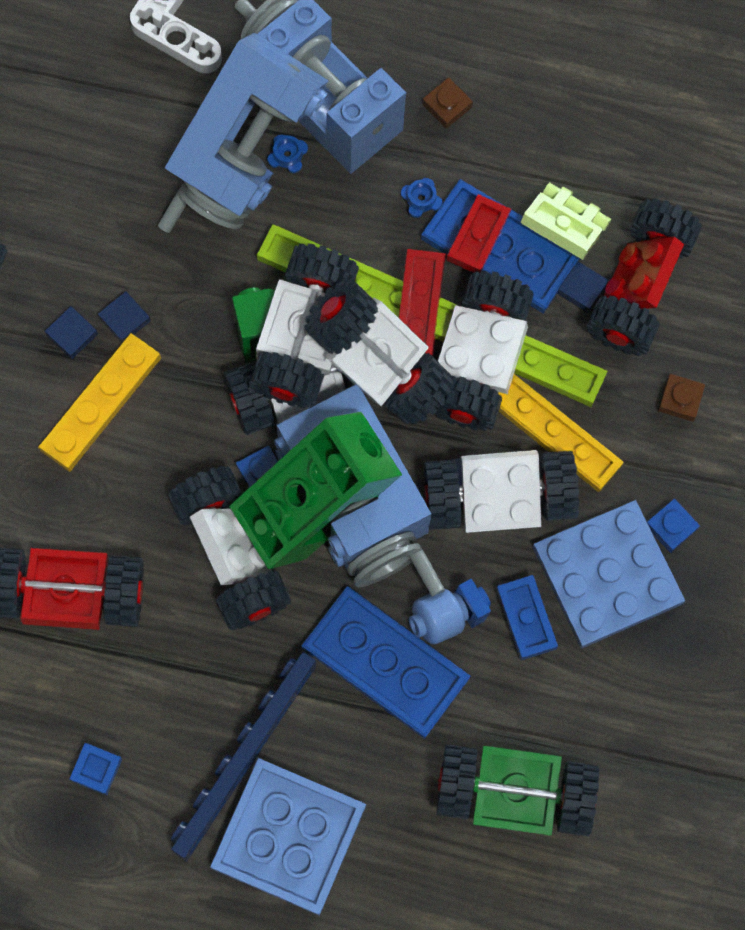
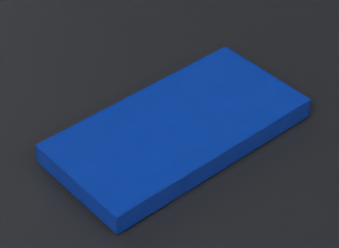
M459 179L421 234V240L448 255L477 195H482L497 203L500 202ZM511 210L508 220L482 271H487L489 274H492V271L498 272L499 276L503 277L506 274L511 276L510 279L512 280L519 279L522 281L521 285L527 284L534 293L531 307L544 314L557 295L558 289L580 258L521 224L523 216Z
M348 586L302 644L304 651L423 739H426L471 677Z

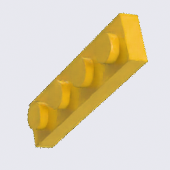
M130 333L39 445L40 451L70 472L160 361V353Z

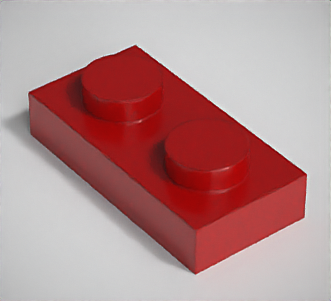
M478 194L447 255V261L473 273H481L508 220L511 208Z

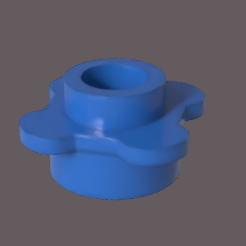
M289 135L276 136L273 141V153L268 156V164L273 168L279 166L287 168L290 173L299 172L302 169V156L308 151L306 142ZM287 151L291 153L288 157L284 155Z
M429 178L416 180L411 185H405L402 188L401 197L407 201L409 205L408 212L412 217L419 218L424 212L429 210L437 211L442 206V199L436 195L437 192L433 180ZM423 195L425 199L421 201L418 197Z

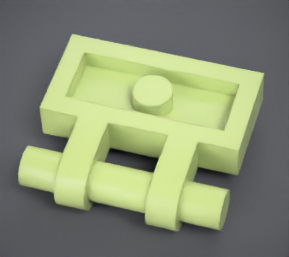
M549 182L543 193L537 196L524 213L521 224L583 260L599 239L601 232L606 230L611 218L600 212L601 208L593 203L587 205L572 196L573 192L565 187L560 189Z

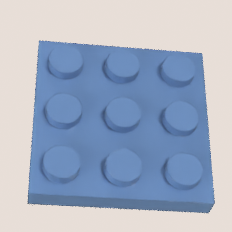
M636 500L534 543L532 547L581 649L676 608L685 602L679 586Z
M258 758L210 868L320 916L366 808V804Z

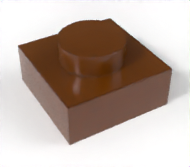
M448 77L423 98L422 105L447 129L472 108L473 101Z
M669 374L658 412L694 422L705 384Z

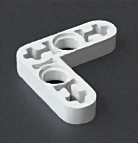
M139 0L130 13V22L134 34L198 72L211 73L220 67L222 54L219 43L212 37L174 16V13L184 0ZM149 16H152L153 24L147 22L144 26L141 25L140 18L147 19ZM157 27L161 29L159 35L157 32ZM173 31H180L186 36L185 41L179 45L170 44L166 38ZM193 41L195 42V49L191 47ZM208 50L212 51V59L205 57L203 60H200L199 52L205 54Z

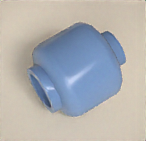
M445 589L444 592L433 597L431 594H427L416 599L412 606V616L409 617V624L416 637H423L428 643L434 645L463 632L465 621L469 617L468 610L458 593H452Z

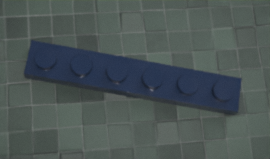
M302 652L298 660L291 658L280 674V678L284 681L276 693L270 690L266 694L258 708L262 711V714L254 725L248 722L237 739V742L241 744L233 757L229 755L224 757L215 772V775L219 777L211 790L206 787L202 790L193 804V808L197 810L189 823L182 821L172 835L170 841L175 844L171 850L176 856L185 862L189 860L316 669L315 659Z

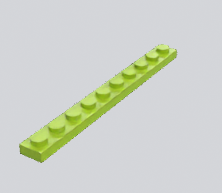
M272 224L257 254V260L286 273L296 245L305 244L307 246L309 243L319 248L320 244ZM354 260L357 263L356 265L359 266L355 282L372 298L383 302L399 318L403 281ZM440 298L435 339L442 342L445 340L456 305L443 298ZM525 335L514 374L592 407L608 371Z

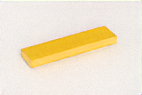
M515 374L513 375L508 394L498 392L502 396L499 412L548 452L573 451L577 466L576 474L597 492L603 489L624 462Z

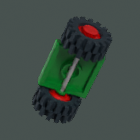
M446 744L438 781L439 793L436 815L468 820L472 795L475 792L476 801L473 825L552 836L555 805L558 804L557 832L590 836L598 799L599 766L567 761L562 775L561 788H558L562 756L483 745L479 777L475 776L477 749Z

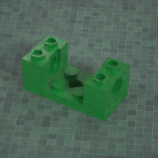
M362 412L328 417L229 507L268 570L308 558L328 540L322 530L324 526L351 503L378 497L399 479L402 473ZM299 484L306 491V501L304 504L301 503L299 498L301 495L297 491Z

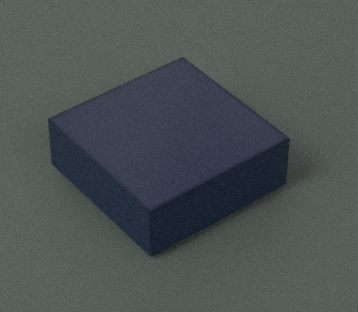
M578 261L558 289L557 294L588 313L609 280Z
M126 291L98 313L99 319L121 343L125 341L130 333L135 335L151 322L147 313Z
M71 306L45 330L46 336L71 359L98 335L97 330Z

